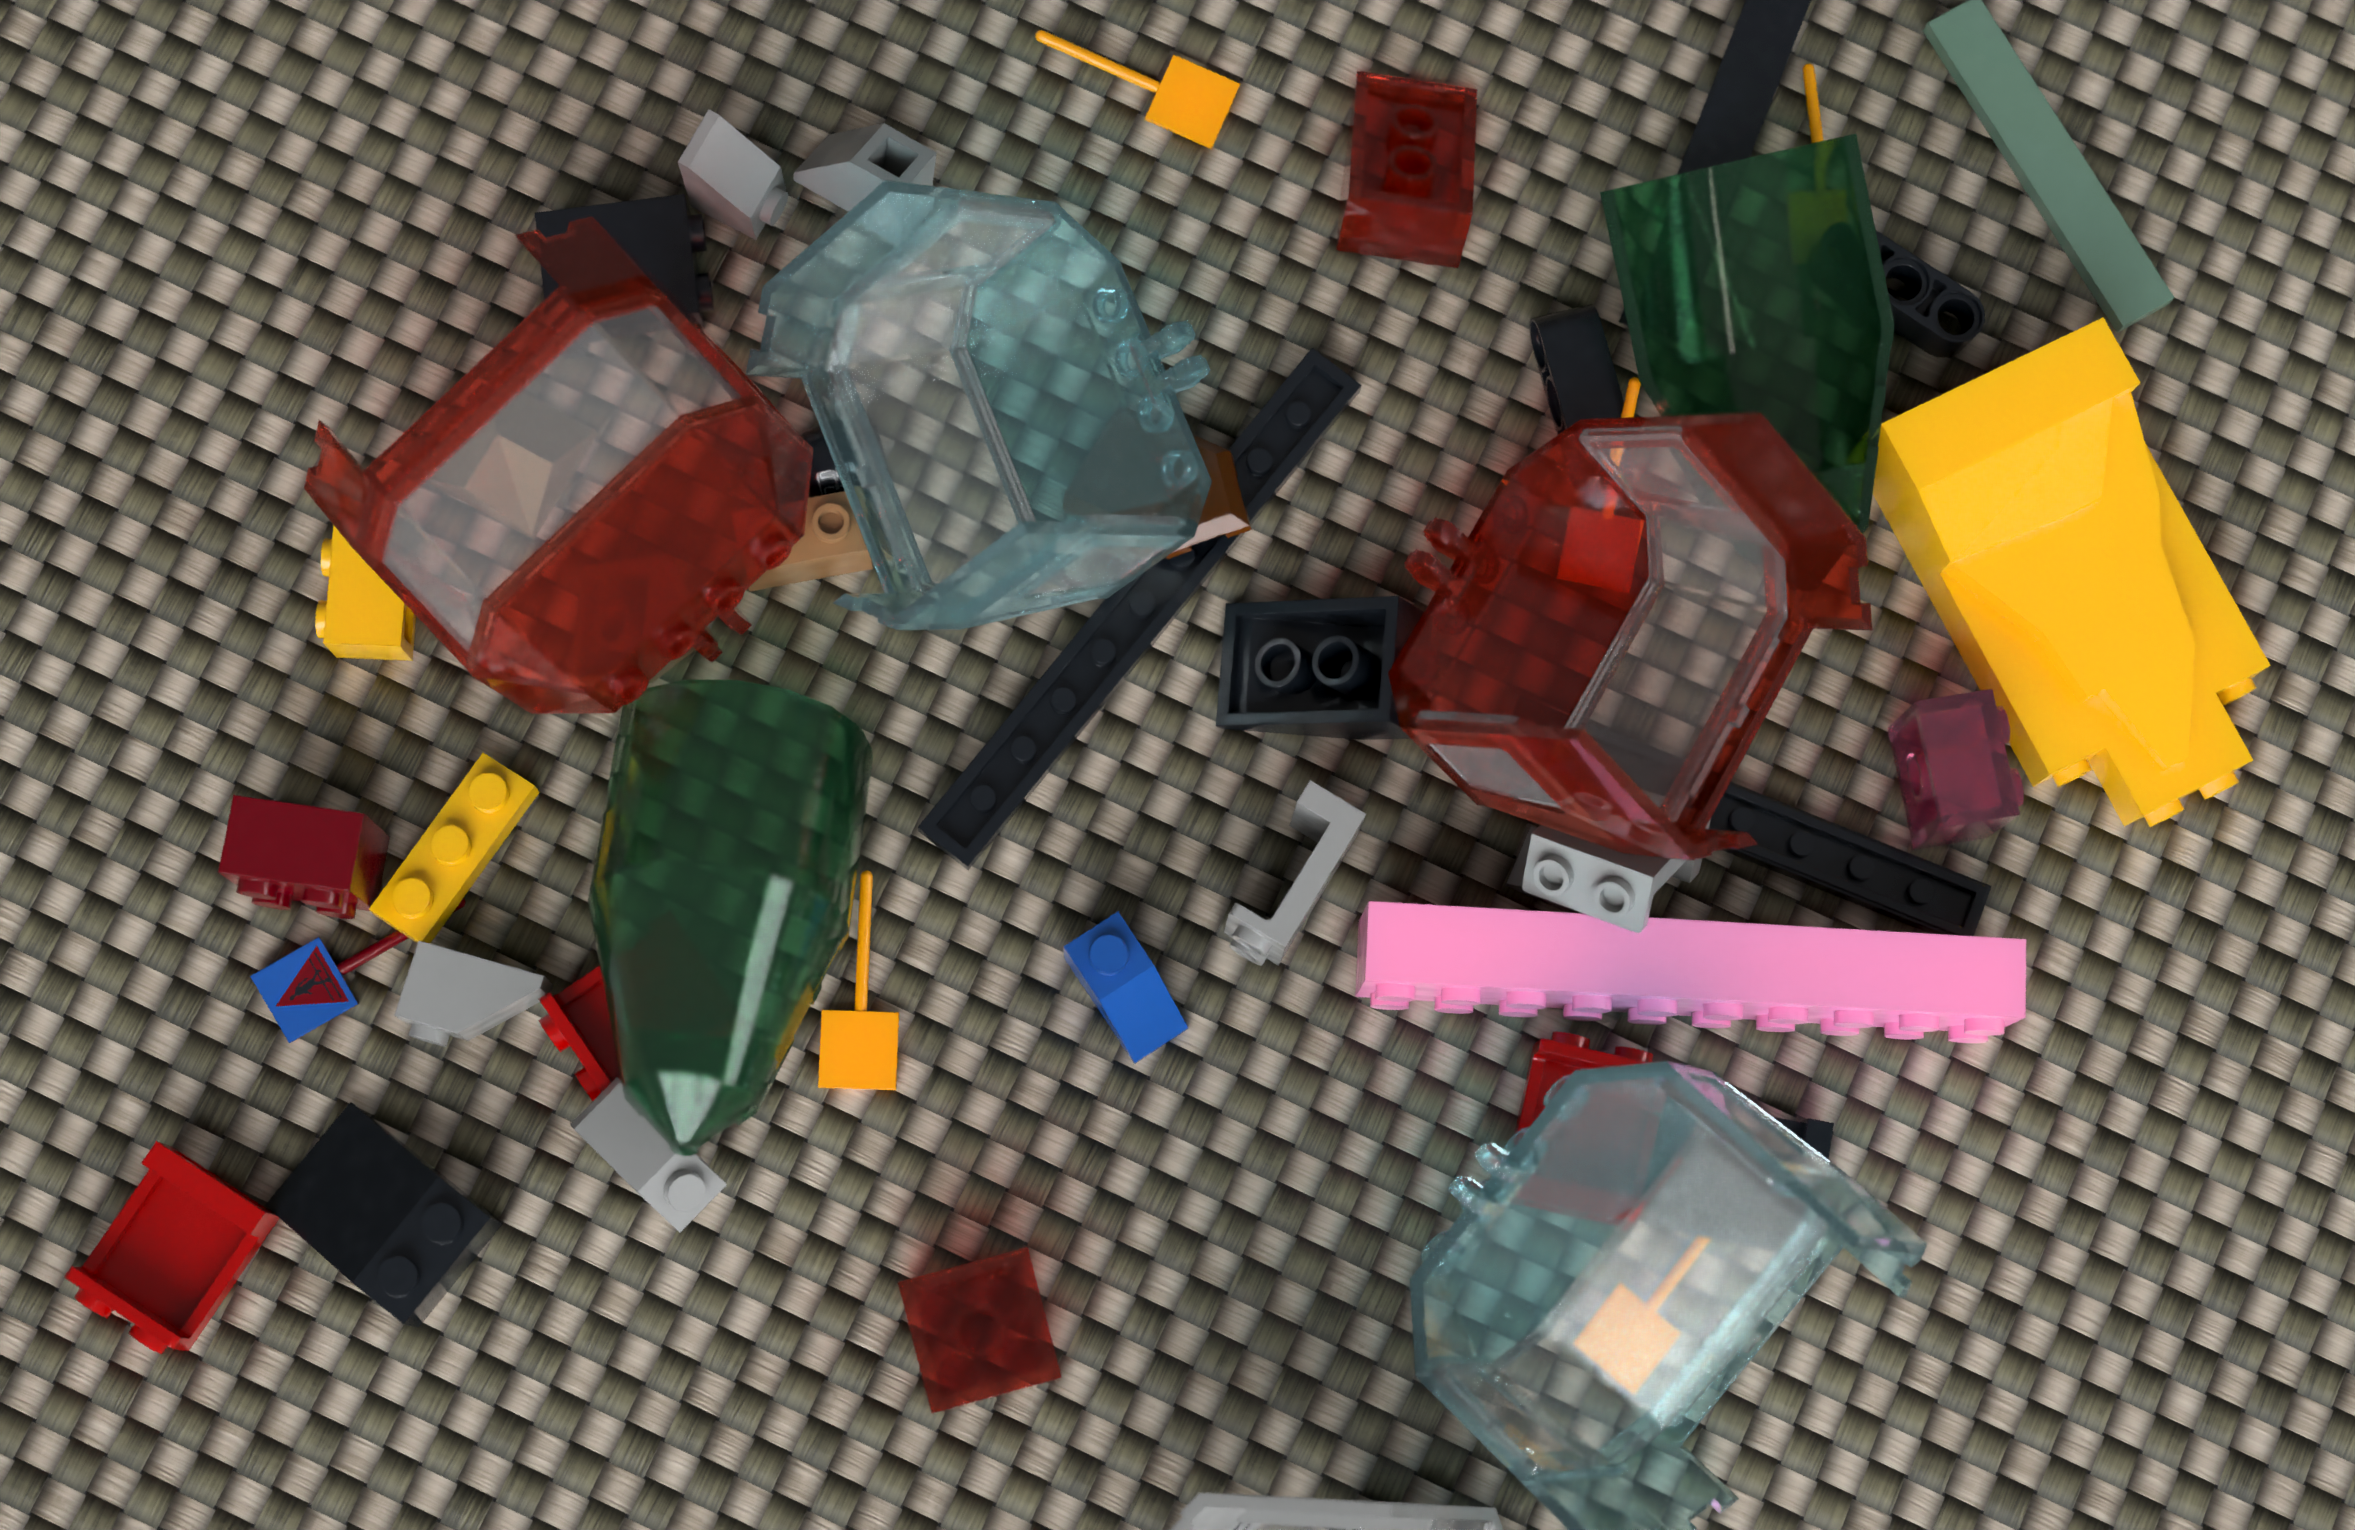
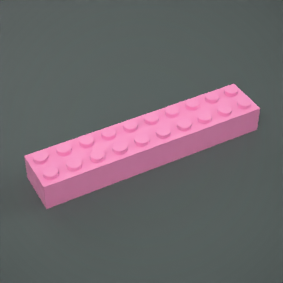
M1369 901L1358 924L1355 997L1370 998V1007L1384 1010L1409 1009V1001L1419 1000L1435 1001V1011L1453 1014L1473 1013V1005L1488 1004L1499 1005V1015L1508 1017L1538 1016V1009L1557 1008L1563 1009L1564 1019L1575 1021L1602 1020V1013L1627 1012V1022L1643 1025L1666 1024L1667 1017L1679 1015L1692 1016V1026L1700 1028L1731 1027L1732 1020L1748 1019L1756 1020V1030L1766 1032L1795 1031V1024L1817 1023L1820 1024V1033L1825 1035L1853 1036L1859 1035V1028L1884 1027V1037L1891 1039L1924 1038V1032L1939 1030L1948 1031V1041L1985 1043L1988 1042V1036L2003 1035L2005 1027L2026 1018V939L1649 917L1647 926L1641 932L1636 933L1584 913Z

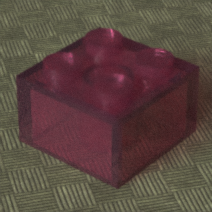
M1993 689L1916 701L1887 728L1913 850L1988 838L2020 815L2018 807L2022 806L2024 801L2023 784L2017 769H2010L2005 749V744H2008L2010 739L2009 721L2005 709L2002 706H1996Z

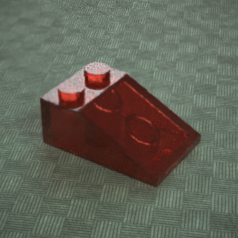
M1357 71L1339 206L1336 250L1459 268L1473 215L1477 89Z

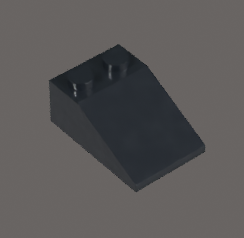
M1400 596L1226 603L1216 726L1221 729L1357 740L1419 739L1421 736L1429 615Z
M352 1102L348 1104L266 1203V1206L360 1290L404 1325L418 1328L503 1224Z

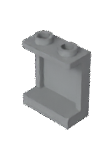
M1592 776L1531 834L1522 889L1531 895L1639 933L1648 924L1655 893L1670 877L1690 883L1699 874L1711 817Z
M1310 780L1296 803L1289 826L1318 844L1270 920L1263 919L1238 903L1234 904L1228 914L1224 930L1225 934L1233 938L1229 945L1230 948L1259 966H1262L1266 959L1279 966L1357 838L1367 814Z

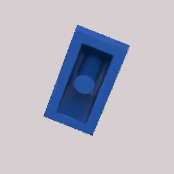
M1118 911L1063 946L1064 959L1134 1064L1188 1030L1185 1020L1157 969Z

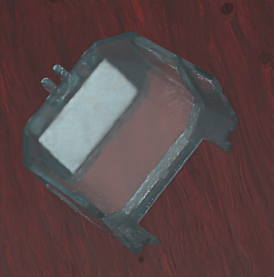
M885 180L763 285L758 313L767 317L760 349H750L745 375L802 379L884 591V594L845 593L834 601V604L851 611L865 612L878 618L877 622L895 630H961L1090 600L1108 599L1195 537L1212 480L1175 393L1194 387L1209 374L1211 370L1207 360L1201 355L1187 357L1175 363V366L1165 370L1161 359L1179 353L1187 344L1195 340L1196 334L1192 325L1187 320L1173 322L1151 336L1120 261L1056 202Z
M1667 1061L1575 1070L1571 1075H1566L1559 1079L1549 1089L1543 1100L1545 1109L1530 1127L1518 1131L1508 1141L1504 1149L1493 1143H1483L1474 1154L1481 1167L1492 1175L1489 1179H1484L1478 1183L1469 1176H1457L1449 1186V1191L1461 1203L1463 1213L1449 1230L1439 1233L1426 1245L1420 1257L1423 1263L1410 1278L1415 1377L1568 1530H1696L1697 1527L1690 1521L1711 1505L1721 1514L1739 1498L1683 1445L1689 1435L1843 1247L1898 1297L1906 1298L1912 1281L1902 1271L1905 1264L1912 1268L1921 1261L1927 1243L1857 1181L1732 1087L1716 1072Z

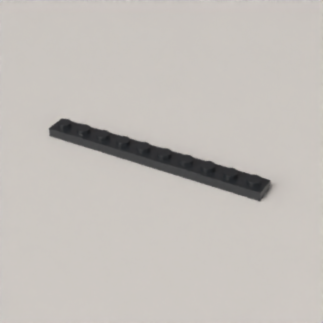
M1313 347L1228 449L1234 458L1240 492L1251 525L1360 393L1362 386L1360 383ZM1244 533L1227 538L1224 534L1192 545V551L1170 559L1146 549L920 823L918 831L969 871Z

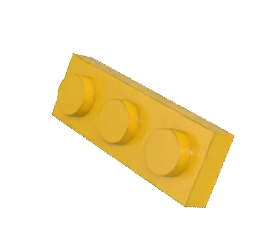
M483 752L370 906L369 910L416 943L419 940L431 944L540 793L536 786Z

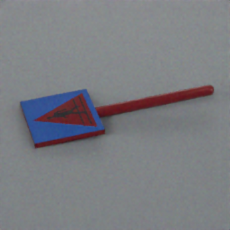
M465 898L462 899L454 912L465 906ZM396 930L337 965L322 939L318 937L250 977L286 1039L291 1043L358 1005L357 999L343 976L407 940L409 937Z

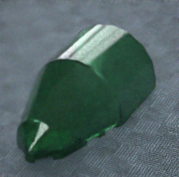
M1856 133L1600 192L1640 383L1658 410L1670 434L1688 461L1741 554L1760 565H1764L1805 590H1817L1823 587L1851 547L1855 546L1868 528L1882 411L1887 387L1889 357L1894 333V320Z
M687 679L646 688L623 703L618 722L588 904L625 1100L640 1116L643 1115L669 1144L670 1149L675 1154L681 1156H692L698 1153V1147L732 1124L740 1125L758 1113L795 1041L794 1035L810 1004L813 1005L822 989V981L837 952H841L850 932L873 764L872 748L862 728L830 705L788 689L740 680Z

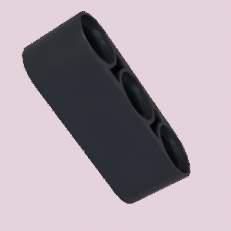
M1846 220L1838 223L1828 232L1815 250L1812 258V269L1816 278L1825 287L1930 355L1938 358L1954 356L1982 330L1985 322V310L1980 299L1971 291L1868 224L1858 220ZM1846 245L1853 249L1858 257L1859 265L1846 266L1841 264L1833 253V246ZM1896 278L1905 283L1910 291V300L1900 301L1893 298L1886 289L1885 279ZM1938 312H1948L1955 315L1961 323L1962 334L1952 335L1941 328L1938 322Z
M1589 304L1531 318L1529 324L1531 344L1569 478L1576 489L1607 482L1609 470L1615 456L1616 437L1624 400L1599 314L1595 306ZM1632 427L1621 478L1636 475L1639 472L1638 450Z

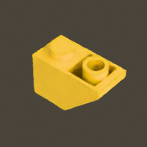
M334 519L332 539L325 538L321 548V570L323 576L329 577L327 600H319L316 608L315 627L317 637L323 638V644L336 658L413 661L418 599L347 519Z

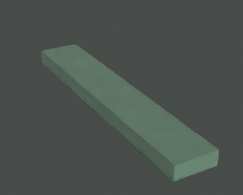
M1968 0L1927 22L1923 33L2115 331L2118 333L2167 306L2175 297L1983 1Z

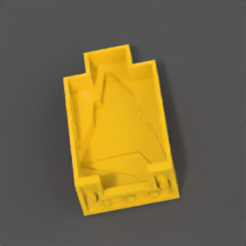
M2102 317L1881 423L1855 457L1854 461L2032 786L2034 787L2053 778L2057 787H2061L2093 769L2124 827L2143 817L2149 827H2152L2185 810L2179 799L2199 790L2204 800L2239 783L2234 772L2253 761V758L2226 712L2224 705L2255 690L2257 687L2252 678L2271 665L2145 443L2131 393L2140 384V381L2107 322Z

